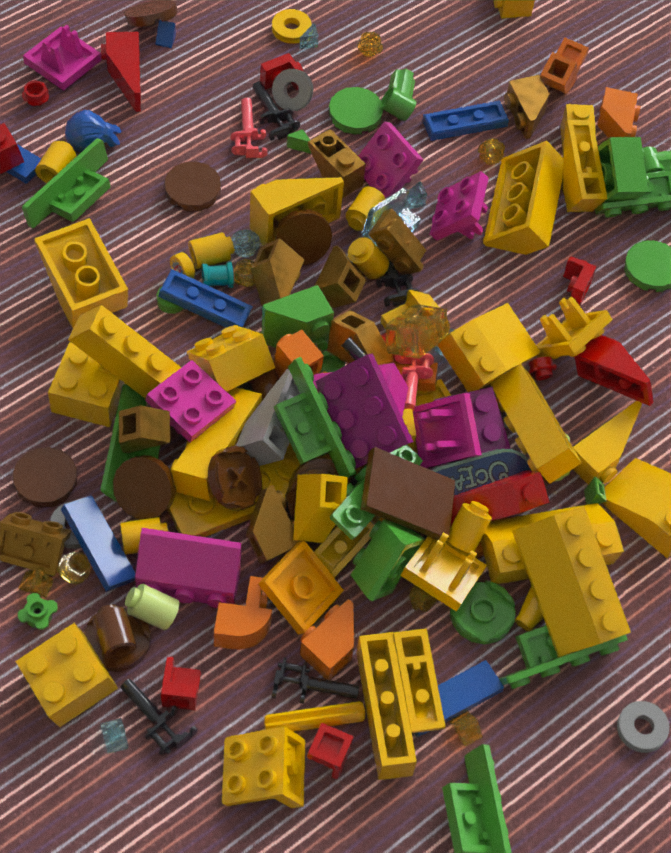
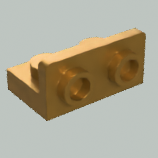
M393 208L385 210L369 232V236L402 275L421 272L424 265L420 260L427 250Z
M14 512L1 520L0 561L52 576L59 572L64 544L70 538L71 530L62 528L63 525L55 521L41 522L33 520L29 514Z

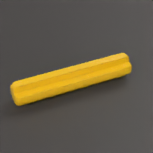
M358 701L268 714L264 716V727L266 730L285 726L294 732L319 728L321 723L328 726L362 722L365 719V709L363 703Z

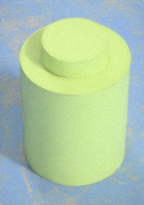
M140 584L137 588H131L126 597L125 606H128L127 613L162 630H167L177 615L179 600L145 584Z

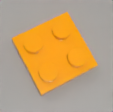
M305 540L296 543L258 583L298 635L305 633L344 591Z

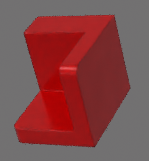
M167 656L161 690L162 707L172 708V706L176 705L179 709L196 711L201 671L174 667V657Z
M321 723L308 751L307 758L333 769L332 778L338 780L350 754L354 736Z

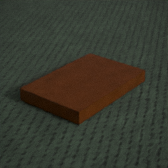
M374 447L368 453L361 510L439 540L443 532L447 535L450 533L455 480Z

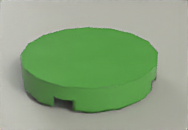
M359 87L345 88L338 91L331 98L329 117H331L335 127L343 132L350 134H362V131L367 130L370 132L375 130L381 123L383 109L380 108L381 100L368 89Z
M655 240L634 244L628 250L624 267L625 274L631 283L647 291L648 289H656L655 292H663L670 289L671 247Z
M485 581V583L476 582L457 612L450 608L452 625L462 637L471 642L479 644L495 643L507 636L511 630L516 615L515 604L511 595L500 585L491 581Z

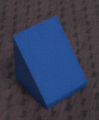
M159 20L155 45L172 48L176 37L175 23Z

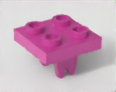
M65 25L64 27H59L25 53L23 60L24 64L64 91L101 61V53L79 39L76 30L70 32L69 26Z
M385 121L358 155L366 163L365 181L371 187L378 189L385 196L386 202L389 203L404 184L412 180L410 177L418 172L417 168L423 162V158L390 122Z
M480 171L470 177H465L462 181L450 187L443 188L437 197L438 201L429 235L437 241L457 231L470 239L474 238L475 233L482 235L483 228L478 222L481 212L487 213L488 209L483 201L489 177Z
M193 360L189 361L146 395L145 400L152 408L170 411V426L172 425L175 431L190 443L231 411L236 404V400Z
M461 393L415 406L413 418L418 455L422 459L420 466L431 469L449 462L482 456L469 393Z

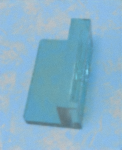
M403 187L369 210L362 236L374 242L369 236V232L383 212L392 208L411 232L417 229L421 218L404 207L409 190Z

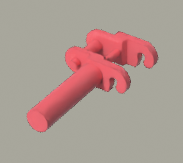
M243 98L241 100L243 131H236L231 134V140L235 142L231 152L234 155H246V158H264L268 154L267 148L263 147L262 152H259L258 146H253L251 141L264 139L266 137V130L262 129L261 134H258L257 128L253 127L252 100L250 98ZM241 142H247V145H241Z
M405 350L404 357H401V352H396L395 360L398 363L411 364V366L403 367L402 377L408 386L404 409H412L414 411L418 379H428L433 375V370L429 366L434 363V357L429 353H418V350Z

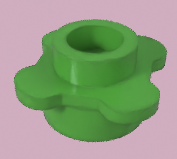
M32 593L27 596V604L24 609L18 612V619L22 623L27 622L29 626L38 630L46 629L52 620V614L57 612V603L54 600H44L40 598L39 594ZM40 609L41 612L39 614H36L35 610Z

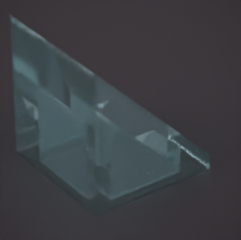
M315 23L300 37L299 49L318 47V32Z
M419 181L401 198L406 209L410 210L425 206L427 193L422 182Z
M121 718L100 724L107 754L129 748Z

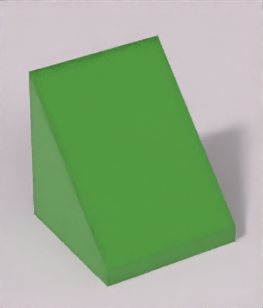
M303 129L287 135V148L311 154L308 147L310 139Z
M594 477L584 490L586 505L607 502L604 484L597 477Z

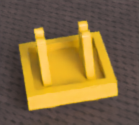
M573 297L569 299L563 298L559 301L566 318L562 323L559 322L554 314L548 317L543 315L540 318L547 336L536 345L541 352L537 355V358L550 356L552 359H556L566 355L570 357L579 355L586 349L585 345L590 340L604 333V327L613 319L607 310L585 313Z
M444 532L439 540L428 536L405 566L400 576L457 612L487 565L475 558L477 553L471 551L469 554L448 543L449 535Z

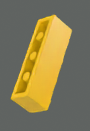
M102 305L80 315L68 339L145 399L151 390L182 368Z
M519 364L490 384L496 394L495 397L499 410L502 413L505 411L507 414L503 418L506 425L513 434L517 432L519 436L515 439V442L524 455L528 453L530 456L527 464L532 471L541 472V475L551 484L582 463L534 379L522 364Z
M237 387L227 391L236 400L235 407L191 443L187 441L181 456L172 463L170 471L173 476L176 492L207 501L212 499L214 495L208 482V466L211 457L220 449L236 446L244 424L262 402L261 393Z
M393 632L359 636L356 655L378 780L413 776L417 760Z

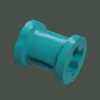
M226 262V265L208 266L207 263L201 265L203 284L208 286L227 285L228 288L234 287L232 262Z

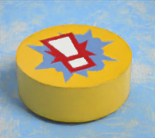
M180 252L170 257L171 269L194 278V265L187 254Z

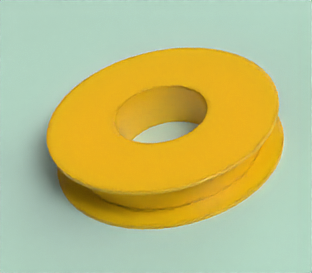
M296 9L282 10L272 20V32L282 42L290 44L305 41L311 34V19L302 11ZM293 23L296 24L298 28L288 29L287 27H285V25Z

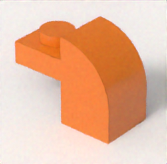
M565 37L557 53L552 52L540 75L544 85L567 94L577 79V73L589 52V47Z
M250 576L246 606L219 602L214 628V647L236 650L247 649L257 645L266 637L271 627L272 609H267L268 596L258 585L263 579L262 577Z

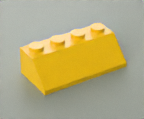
M548 141L502 158L483 240L485 246L524 255L549 247L563 179L564 158Z
M598 503L584 505L606 565L614 564L624 552L615 521ZM580 506L490 521L480 542L483 547L491 582L502 584L529 579L512 533L513 530Z
M584 505L512 531L557 657L631 633Z

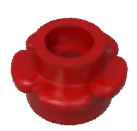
M30 81L24 86L22 98L31 106H40L49 100V90L41 81Z
M550 356L536 358L528 363L530 368L528 373L531 377L535 376L536 381L553 377V371L557 369V365L553 364L552 357Z

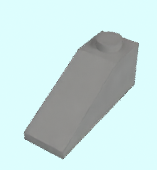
M286 369L246 421L236 446L244 447L249 452L246 453L250 458H255L259 466L283 460L289 445L286 433L273 408L276 404L300 394L289 369Z

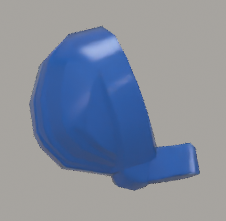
M82 110L74 114L67 121L65 139L75 151L82 152L97 138L103 140V143L106 142L110 147L120 145L116 135L122 131L117 125L105 122L100 115L90 110Z

